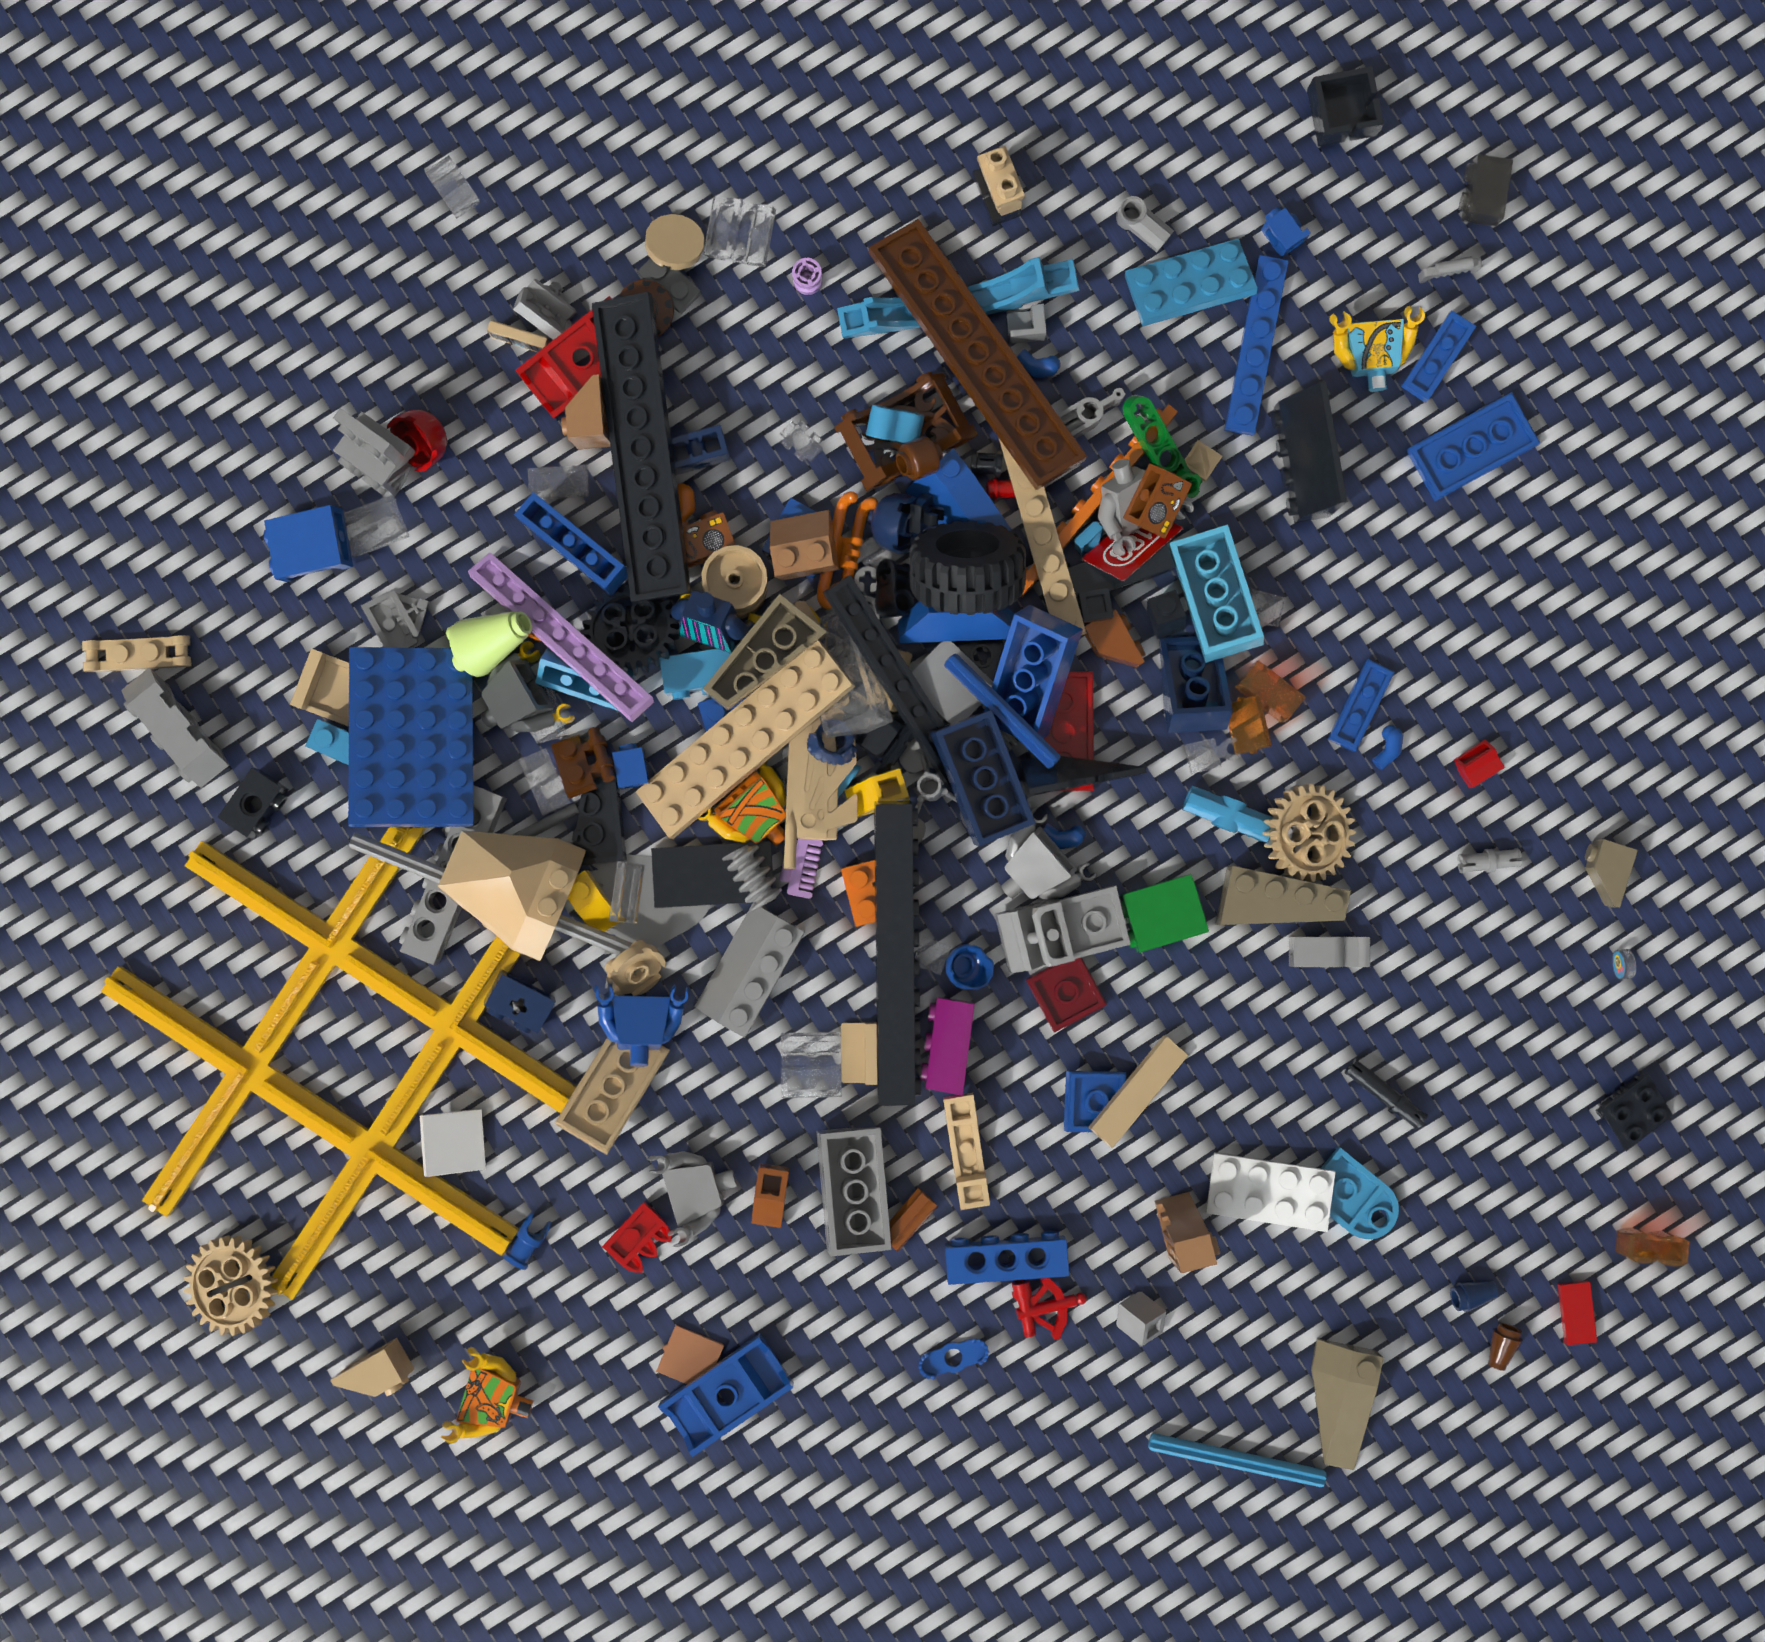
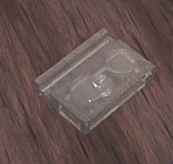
M393 495L344 513L351 556L354 558L410 537L396 503V498Z

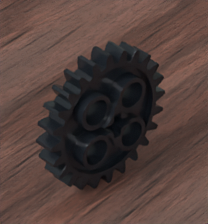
M625 585L624 592L620 593L617 590L613 594L614 596L609 597L603 593V603L593 601L596 611H586L589 620L582 622L585 629L582 631V634L625 673H627L628 669H632L634 676H637L638 669L641 667L648 673L649 664L653 663L655 666L660 667L659 658L669 659L667 649H676L674 640L680 639L677 630L680 628L679 620L674 619L671 615L672 604L669 599L664 601V598L634 603L631 602L629 586ZM628 608H631V618L634 624L632 627L635 640L634 652H631V642L629 639ZM650 613L648 616L640 617L642 614ZM615 617H620L618 620L610 621ZM646 639H652L648 643H642ZM616 643H622L618 647H612Z

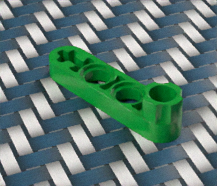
M1140 395L1128 397L1123 405V415L1150 463L1169 472H1174L1175 475L1192 483L1187 497L1191 499L1196 497L1200 492L1201 478L1198 474L1190 471L1151 400ZM1136 404L1142 405L1139 409L1142 417L1134 414L1137 410ZM1151 426H1155L1158 431L1157 437L1154 441L1149 442L1146 438L1147 430ZM1169 450L1171 460L1168 465L1162 466L1160 456L1164 451Z

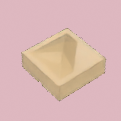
M1197 440L1185 458V462L1191 472L1198 474L1201 480L1206 482L1222 458V455Z

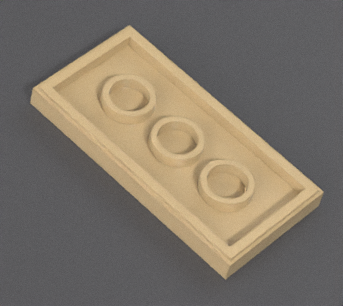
M607 1037L557 1118L555 1125L607 1155L670 1050L661 1045L660 1050H649L648 1066H630V1050L618 1049L617 1043L610 1041Z

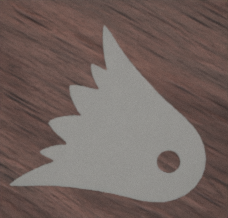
M626 854L627 861L592 864L598 870L590 871L597 883L603 884L601 889L622 918L621 922L607 930L606 933L614 934L616 937L631 943L643 940L646 944L657 948L695 926L703 919L710 908V905L654 908L652 856ZM605 950V952H604V954H611V953H612V952H609V951H607V950ZM607 980L605 984V989L608 988Z

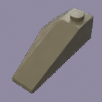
M1317 1338L1311 1372L1314 1379L1323 1463L1325 1465L1354 1470L1378 1389L1384 1357L1373 1349Z

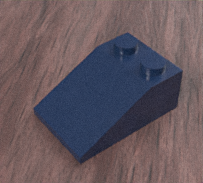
M1197 636L1160 638L1163 705L1168 733L1227 730L1233 709L1223 658L1206 663Z

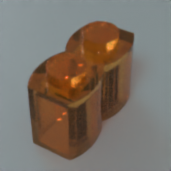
M1622 1228L1617 1230L1615 1252L1638 1263L1658 1261L1668 1266L1677 1267L1688 1264L1690 1242L1666 1231L1647 1233L1637 1228Z

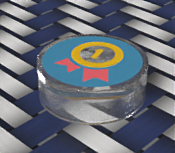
M1629 949L1615 950L1612 957V965L1616 977L1619 980L1632 979L1636 973V961L1633 953Z

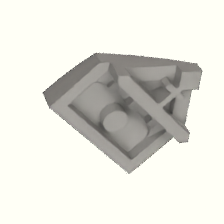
M536 279L528 287H523L519 292L513 308L514 311L553 340L572 325L570 319L577 313L575 308L561 297L563 288L559 282H552L548 286L543 285Z
M391 590V592H386L361 605V608L383 647L412 648L418 644L429 602L420 598L415 599L401 595Z

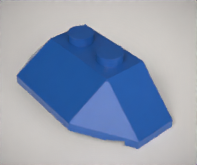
M917 601L914 607L909 610L910 614L902 616L898 620L899 643L1007 639L1015 613L1006 607L1002 610L995 609L992 613L987 614L982 612L975 613V615H967L965 613L954 615L947 611H935L933 607L928 608L921 601Z

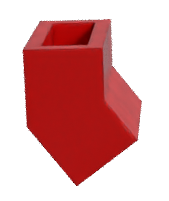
M1486 740L1454 759L1459 774L1469 788L1476 787L1505 768L1498 757L1495 747Z

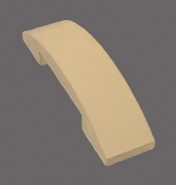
M973 1092L963 1094V1096L943 1097L960 1209L965 1210L989 1206L990 1200Z

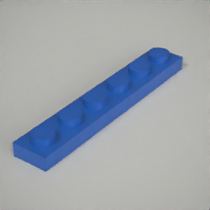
M1259 255L1257 258L1254 274L1257 294L1250 296L1225 422V431L1250 436L1255 434L1288 260Z

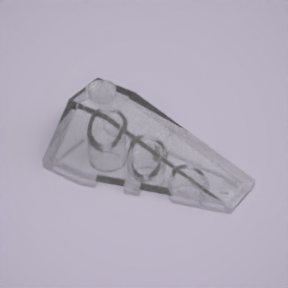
M835 611L820 617V627L827 631V636L821 642L855 685L851 691L820 716L825 736L836 737L868 733L893 722L880 682Z

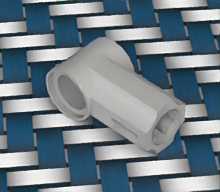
M1130 196L1123 200L1116 213L1118 225L1125 230H1130L1156 253L1174 232L1173 229L1147 209L1145 202L1137 196ZM1124 209H1135L1138 213V218H1128L1125 215Z

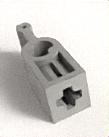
M1117 388L1113 391L1112 395L1101 401L1093 397H1087L1057 415L1076 439L1094 429L1099 424L1103 411L1111 406H1119L1126 394L1122 388ZM1085 408H1090L1095 412L1092 419H1087L1083 416Z
M1289 936V966L1370 967V937Z

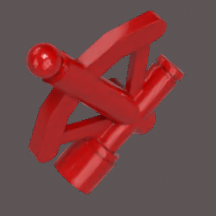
M1041 1278L1043 1285L1035 1295H1032L1029 1279L1013 1280L1012 1297L1019 1304V1308H1016L1018 1320H1022L1025 1337L1036 1335L1035 1321L1050 1330L1053 1339H1060L1067 1323V1308L1075 1307L1077 1304L1083 1305L1087 1301V1296L1084 1293L1064 1296L1061 1288L1051 1278ZM1048 1289L1053 1293L1055 1299L1037 1303ZM1057 1311V1320L1054 1325L1039 1317V1315Z

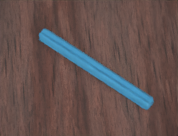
M1152 1433L1149 1438L1148 1448L1154 1452L1316 1487H1324L1327 1475L1323 1469Z

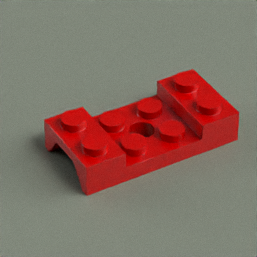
M593 310L589 311L515 370L553 419L565 411V407L592 375L599 374L601 377ZM578 349H584L590 354V362L585 366H578L573 361V354Z

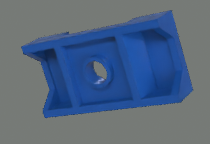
M759 1333L687 1385H683L661 1400L658 1407L672 1420L684 1438L690 1455L693 1457L791 1390L794 1382L761 1333ZM723 1388H729L733 1391L735 1399L731 1403L724 1404L718 1399V1391Z

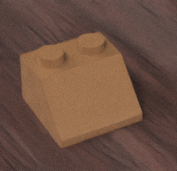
M599 374L592 375L565 407L566 417L561 418L563 435H567L569 442H572L578 450L610 447L602 378Z
M830 510L771 521L770 551L775 577L780 580H788L840 570Z

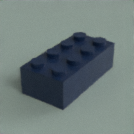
M992 710L983 711L930 732L974 845L982 846L1036 824Z

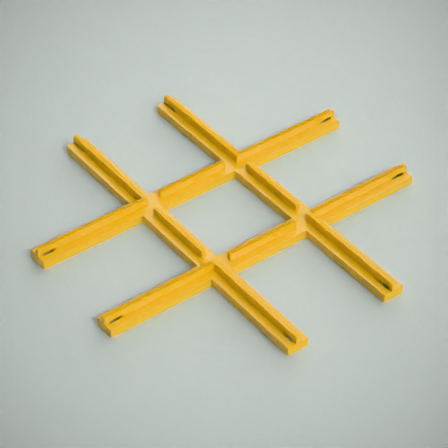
M389 827L380 842L410 854L427 827ZM201 841L195 851L189 853L188 856L190 858L185 867L280 928L309 949L244 1047L122 966H117L113 974L105 979L104 982L106 984L101 990L102 993L225 1073V1076L142 1201L149 1205L148 1209L152 1212L158 1211L166 1217L170 1216L251 1093L254 1092L350 1156V1159L272 1275V1277L278 1278L277 1282L271 1284V1287L278 1291V1295L283 1294L291 1300L296 1298L377 1174L502 1256L516 1236L519 1228L439 1175L425 1177L423 1165L395 1146L460 1048L557 1112L561 1113L577 1086L478 1021L487 1008L484 1006V999L500 970L502 969L510 973L522 954L511 950L504 944V941L496 936L451 1004L354 940L366 919L400 870L399 867L370 856L329 919L325 921L207 842ZM202 855L206 856L207 858L215 862V864L211 863L210 861L202 857ZM335 966L434 1030L369 1129L271 1065ZM120 980L121 982L132 988V990H129L128 988L120 984L118 981ZM169 1190H172L164 1203H162ZM491 1227H494L495 1229H497L498 1231H500L501 1233H503V1234L506 1235L507 1237L505 1238L504 1236H502L501 1234H499V1233L496 1232L495 1230L491 1229ZM297 1273L291 1284L287 1286L294 1274Z

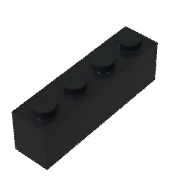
M1167 543L1125 581H1121L1085 562L1082 558V563L1072 567L1070 563H1066L1078 605L1077 594L1079 592L1109 587L1111 594L1170 572L1176 567Z

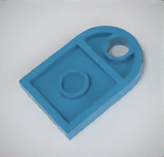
M1337 1147L1320 1168L1335 1171L1330 1217L1358 1238H1380L1387 1234L1397 1221L1399 1214L1397 1198L1384 1182L1342 1148ZM1377 1210H1384L1387 1215L1386 1222L1381 1226H1375L1371 1220L1372 1214Z

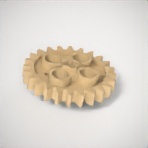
M1304 784V787L1293 786V791H1283L1284 798L1274 799L1278 808H1268L1273 818L1264 820V823L1270 826V830L1263 832L1264 836L1270 837V841L1264 844V847L1273 848V852L1270 853L1268 858L1279 859L1275 868H1285V876L1294 875V879L1302 881L1305 879L1308 882H1315V879L1326 880V874H1336L1334 867H1344V863L1341 860L1342 857H1351L1350 853L1346 850L1347 846H1355V843L1349 840V836L1356 834V831L1349 829L1348 826L1355 819L1346 818V814L1351 809L1350 807H1340L1344 798H1334L1335 791H1325V786L1323 785L1314 787V784ZM1309 806L1311 807L1312 811L1310 818L1307 814V809ZM1290 827L1292 828V831H1293V836H1292L1291 839L1289 838V835H1288V831H1289ZM1328 827L1330 828V837H1329V838L1327 837V834H1326V831H1327V828H1328ZM1309 849H1311L1312 851V857L1310 860L1308 859L1307 855Z
M227 1235L220 1239L210 1240L208 1244L199 1247L200 1252L192 1254L191 1257L194 1263L186 1265V1268L192 1272L191 1275L183 1277V1280L190 1283V1287L184 1289L183 1292L192 1296L186 1304H195L196 1308L192 1315H202L200 1325L210 1322V1332L219 1329L222 1336L231 1333L232 1336L251 1331L252 1328L261 1325V1320L270 1316L267 1309L275 1306L274 1301L270 1297L278 1294V1291L271 1288V1284L277 1282L278 1278L270 1277L269 1274L275 1269V1266H266L265 1263L270 1256H259L261 1246L251 1249V1239L242 1242L241 1236L231 1238L230 1235ZM236 1261L239 1264L240 1270L236 1266ZM247 1275L252 1276V1279L246 1283L214 1296L210 1295V1291ZM247 1290L250 1293V1299L247 1296Z

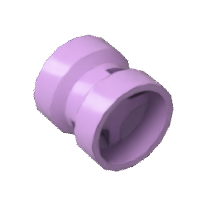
M812 258L798 260L792 269L794 286L801 294L812 295L822 285L821 267Z

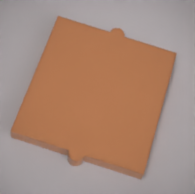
M676 1324L668 1344L663 1346L664 1354L656 1372L689 1384L717 1364L724 1344Z

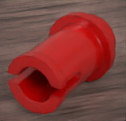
M993 477L992 480L986 482V493L993 501H997V498H1016L1011 480H997L996 477Z

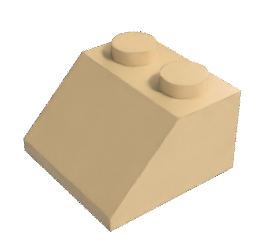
M395 1338L348 1365L330 1381L333 1386L373 1397L385 1392L386 1396H389L401 1389L403 1384L409 1381L408 1375L414 1370V1367L398 1338Z

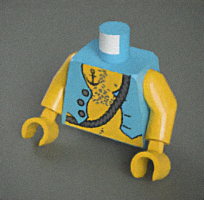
M1411 306L1405 308L1404 315L1408 320L1405 324L1403 319L1352 323L1351 316L1343 311V321L1337 323V316L1334 313L1330 316L1329 321L1336 328L1333 331L1334 354L1346 369L1351 370L1353 377L1368 376L1370 392L1386 390V374L1395 373L1401 365L1405 364L1415 344L1418 324L1425 318V313L1421 306L1416 317H1410Z

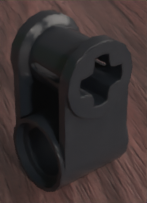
M885 558L878 564L876 570V612L884 619L909 615V610L915 605L914 594L910 586V564L903 563L900 565L896 564L892 559Z

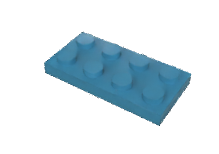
M1239 238L1125 271V279L1142 327L1257 294V285Z

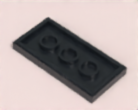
M771 841L759 842L757 844L751 842L651 848L654 908L746 903L745 899L750 894V891L742 893L739 891L744 881L735 882L733 880L739 871H728L727 867L733 860L723 861L722 858L743 846L758 845L759 849L753 855L754 857L762 855L765 857L759 866H769L771 869L765 877H773Z

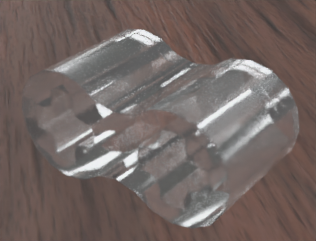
M449 155L425 171V174L456 219L481 203Z

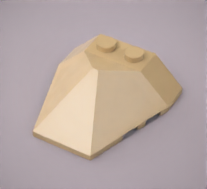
M462 831L438 888L465 911L471 913L489 931L491 930L504 941V944L511 950L540 961L565 906L586 850L558 838Z

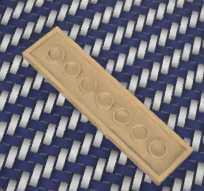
M820 640L815 641L812 646L764 682L649 780V784L641 786L636 793L666 835L674 839L851 691L855 685Z

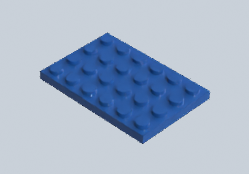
M349 647V827H473L472 675L466 671L460 672L454 667L451 648Z

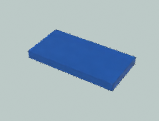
M1511 392L1411 446L1406 451L1435 502L1541 443Z

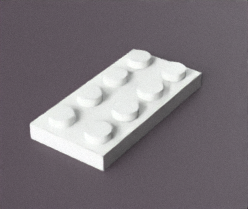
M1214 1152L1206 1213L1328 1232L1335 1171Z

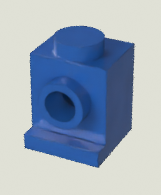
M1276 207L1265 216L1266 221L1261 228V231L1281 258L1303 244L1311 234L1308 228L1304 231L1300 229L1301 223L1295 214H1290L1286 208L1281 210L1280 207Z

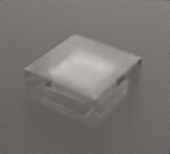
M922 936L914 959H919L920 967L941 975L951 946Z

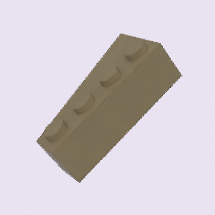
M779 594L704 686L703 690L726 710H730L812 646L815 641L823 640L827 636V631Z
M1227 866L1215 925L1345 921L1351 891L1236 866Z

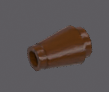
M1501 1322L1498 1323L1497 1328H1493L1488 1361L1489 1366L1501 1371L1506 1370V1367L1523 1341L1520 1338L1522 1334L1520 1329Z

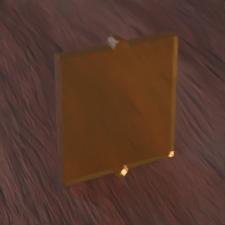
M1260 695L1248 698L1244 696L1238 697L1237 701L1231 703L1233 711L1228 725L1235 755L1248 752L1256 754L1259 749L1272 746Z

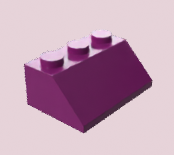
M936 997V1003H930L928 1021H933L932 1033H926L924 1051H929L928 1063L922 1062L920 1076L921 1081H926V1089L963 1096L975 1005L972 1001Z

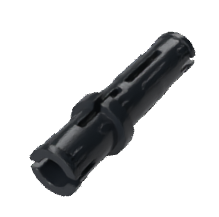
M1357 1058L1348 1065L1350 1068H1346L1344 1073L1389 1107L1388 1111L1391 1114H1398L1413 1126L1415 1130L1424 1124L1422 1120L1425 1121L1428 1118V1114L1407 1100L1408 1096L1405 1093L1397 1092L1359 1062Z

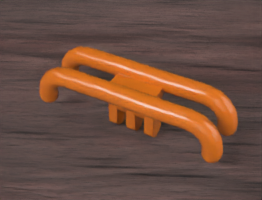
M853 491L844 493L840 497L832 520L839 568H843L841 579L848 575L854 578L855 569H858L859 564L857 560L861 555L860 547L863 546L864 542L862 538L867 516L870 510L874 509L878 503V500L874 497L865 499L857 509L851 537H842L841 534L847 509L851 503H855L858 499L857 493ZM833 571L821 573L819 578L817 600L819 605L825 609L832 608L823 592L830 588Z

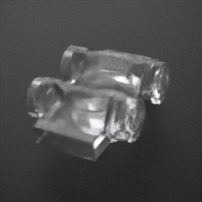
M802 420L797 424L791 421L780 433L783 437L780 443L788 450L793 446L796 450L794 455L801 462L805 458L812 462L823 450L819 445L822 441L821 437L815 432L810 436L807 435L805 432L809 427Z

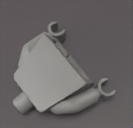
M1121 459L1113 463L1112 468L1115 477L1104 483L1101 487L1102 498L1098 512V519L1109 538L1115 541L1112 549L1118 556L1125 554L1122 543L1128 552L1135 550V541L1128 535L1141 528L1123 519L1146 471L1136 466L1131 467L1128 459ZM1185 500L1182 506L1187 512H1193L1194 506L1190 501ZM1179 510L1175 519L1182 520L1185 519V516Z
M1038 807L1032 808V815L1038 809ZM1047 814L1042 820L1034 818L1036 824L1016 831L1010 837L1006 851L1008 863L1004 868L1011 877L1002 884V889L1012 899L1022 891L1030 899H1034L1037 896L1042 899L1062 898L1081 885V881H1091L1096 877V873L1089 875L1088 878L1083 874V869L1089 866L1090 863L1081 864L1076 868L1041 827L1035 828V826L1044 824Z
M685 1151L664 1156L651 1155L648 1160H657L658 1167L656 1170H650L649 1172L663 1175L677 1226L683 1225L682 1228L670 1230L668 1236L676 1233L680 1235L679 1243L673 1245V1247L686 1245L689 1238L706 1230L720 1214V1206L724 1203L721 1191L737 1187L733 1170H728L716 1174L713 1162H707L703 1156Z

